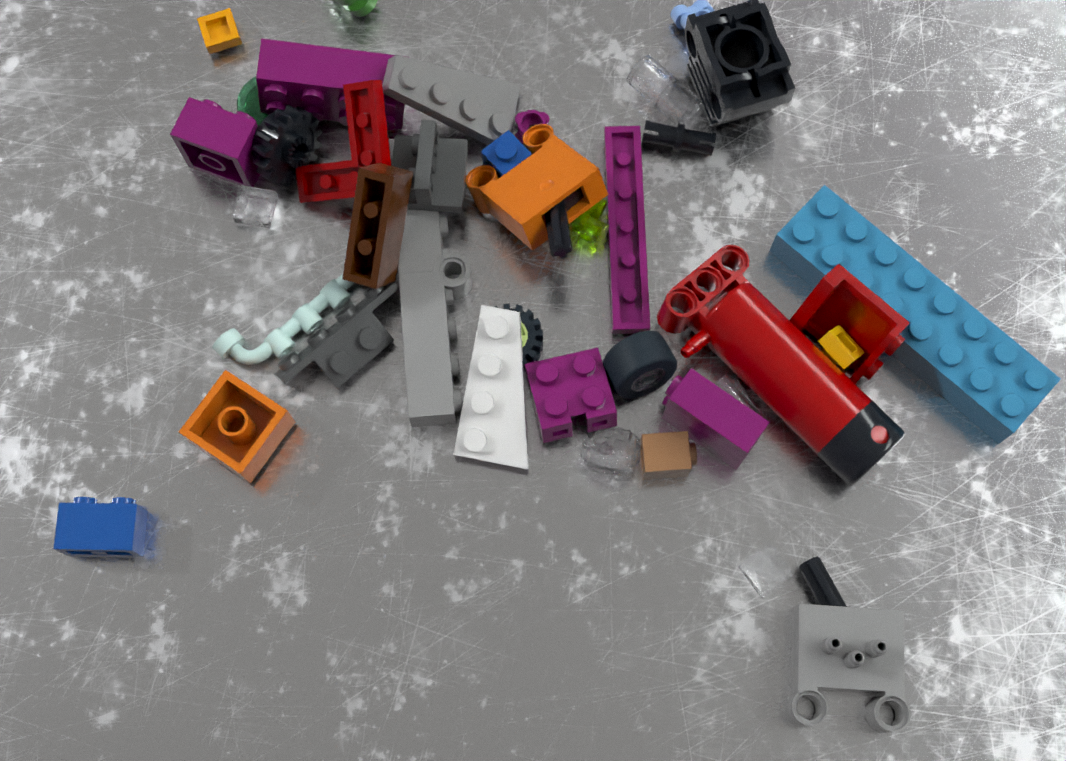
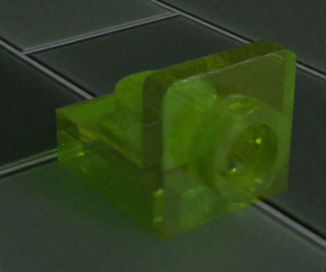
M602 199L573 221L572 231L576 232L578 237L590 243L597 241L605 244L608 238L609 225L600 221V218L606 208L607 200Z

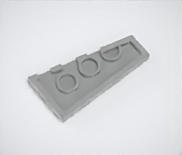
M399 55L388 59L382 85L383 94L487 145L491 144L506 131L512 132L521 86L520 84Z

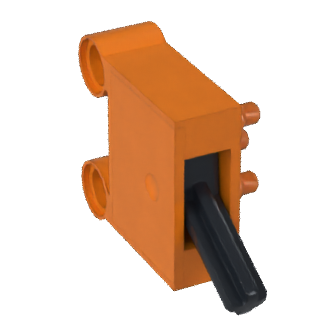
M538 124L529 128L523 135V143L532 155L500 178L494 167L490 165L477 166L467 174L465 183L480 212L491 214L531 250H535L548 240L550 254L553 257L559 256L560 259H565L568 256L567 253L572 251L569 224L605 198L608 192L597 166L556 137L550 125Z

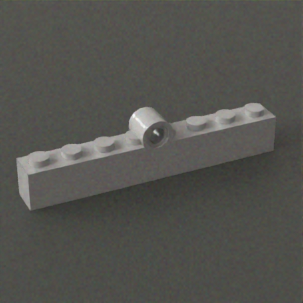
M389 139L391 166L395 139ZM407 209L398 273L408 418L412 427L456 424V412L462 411L463 403L461 388L454 389L453 376L460 375L458 353H451L450 340L457 339L455 317L448 318V305H454V300L465 297L471 291L473 286L471 265L464 255L450 252V248L443 249L442 237L449 236L447 214L440 215L439 211ZM453 273H457L460 275L455 279L448 278V276Z

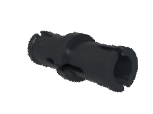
M646 120L644 130L658 132V135L643 133L642 143L646 142L673 147L672 151L680 152V149L712 156L714 147L700 144L699 142L715 143L716 133L685 129V125L679 123L675 127Z

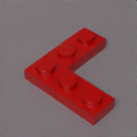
M382 80L343 84L352 160L298 166L296 168L300 203L354 198L360 167L376 163L391 166Z

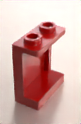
M840 264L836 265L820 280L790 319L800 331L806 329L817 340H820L828 331L840 325L865 352L849 366L855 372L850 378L855 384L863 376L867 380L874 376L884 364L879 360L881 355L885 352L888 356H891L906 340L900 334L910 323Z

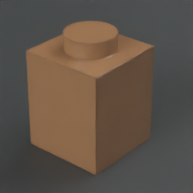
M688 431L641 435L639 449L642 480L688 477L692 465H697L695 442L689 443Z

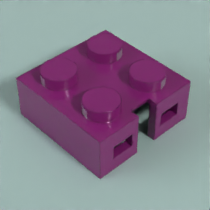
M598 347L525 364L526 378L543 443L572 437L571 417L582 414L586 415L588 433L617 426V410Z

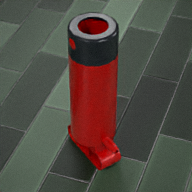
M736 245L722 247L667 293L657 314L658 324L666 332L672 334L681 333L690 328L695 335L681 348L680 352L684 358L691 357L707 345L848 485L853 486L905 436L904 430L743 276L750 262L746 251ZM698 286L704 287L708 292L702 291ZM672 307L679 308L683 314L677 313Z

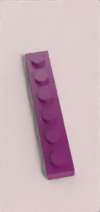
M605 126L604 149L606 189L608 192L606 197L612 334H635L647 330L650 331L651 329L640 126Z

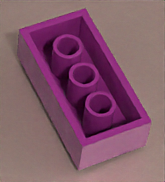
M261 38L256 74L260 113H267L269 115L277 109L285 110L287 105L294 108L299 106L312 113V116L319 119V122L323 120L336 121L348 126L343 84L382 80L383 85L388 59L395 55ZM383 94L387 131L394 128L402 129L405 104Z

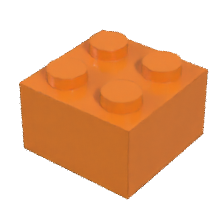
M225 370L179 430V433L189 443L251 484L296 422L288 410Z

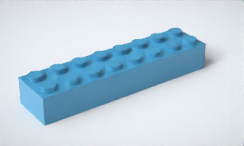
M826 185L776 234L769 251L812 288H815L828 272L840 264L910 322L900 334L906 340L892 355L996 443L999 444L1011 436L1061 380L1049 368Z

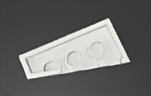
M481 305L453 455L529 469L520 312Z

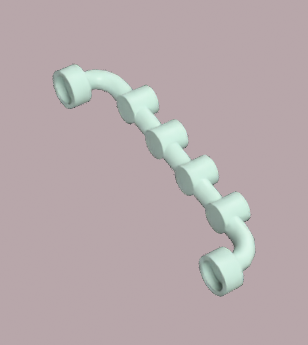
M343 274L337 279L331 280L322 288L319 295L311 302L298 308L288 322L281 328L273 330L264 339V342L254 350H246L242 347L245 343V338L235 328H231L223 333L214 342L212 348L222 359L232 357L237 362L247 365L261 363L272 354L281 359L295 347V343L291 340L295 334L301 329L306 334H310L322 324L323 318L319 313L330 305L334 310H338L347 303L351 297L347 289L354 282L343 280Z

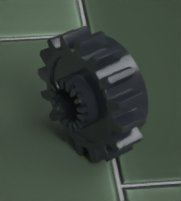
M287 105L285 110L277 109L269 114L257 128L252 142V163L258 166L256 172L277 186L280 183L289 186L291 178L297 181L296 168L298 166H306L310 160L314 161L318 158L314 152L315 149L322 146V142L318 141L317 137L323 133V130L317 127L319 119L299 106L294 108L290 105Z

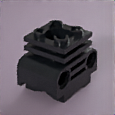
M748 0L747 2L696 16L694 13L687 16L685 40L690 57H688L689 64H687L686 68L710 128L767 111L791 101L796 89L789 74L791 62L776 34L765 2L760 4L758 0Z

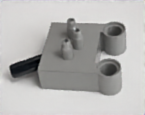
M817 556L803 562L799 566L800 571L819 605L798 604L792 608L791 695L785 704L787 718L795 726L802 728L822 723L828 715L829 707L826 698L818 690L876 694V697L870 700L865 708V719L868 725L880 733L901 731L906 728L911 718L910 707L905 700L904 611L847 607L821 559ZM802 697L809 698L815 705V714L810 720L804 719L798 712V701ZM883 703H888L895 710V720L891 725H887L880 718L879 711Z

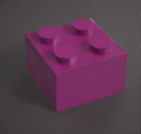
M189 97L170 133L188 167L253 190L260 176L256 172L258 166L252 163V142L258 128L256 120L249 114L237 111L235 114L224 110L214 101L208 99L199 101Z

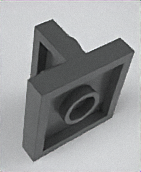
M421 120L420 134L414 133L413 136L395 135L392 166L413 171L407 209L462 213L469 148L468 140L439 138L437 123L434 120Z

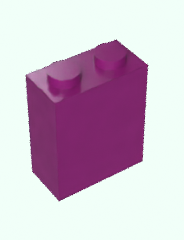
M692 368L684 378L680 375L674 378L665 392L666 397L661 403L665 406L662 416L663 420L680 432L688 431L690 439L735 470L739 468L770 423Z

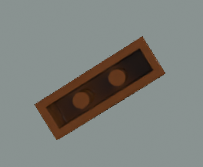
M382 163L359 168L343 280L378 289L396 280L413 171Z

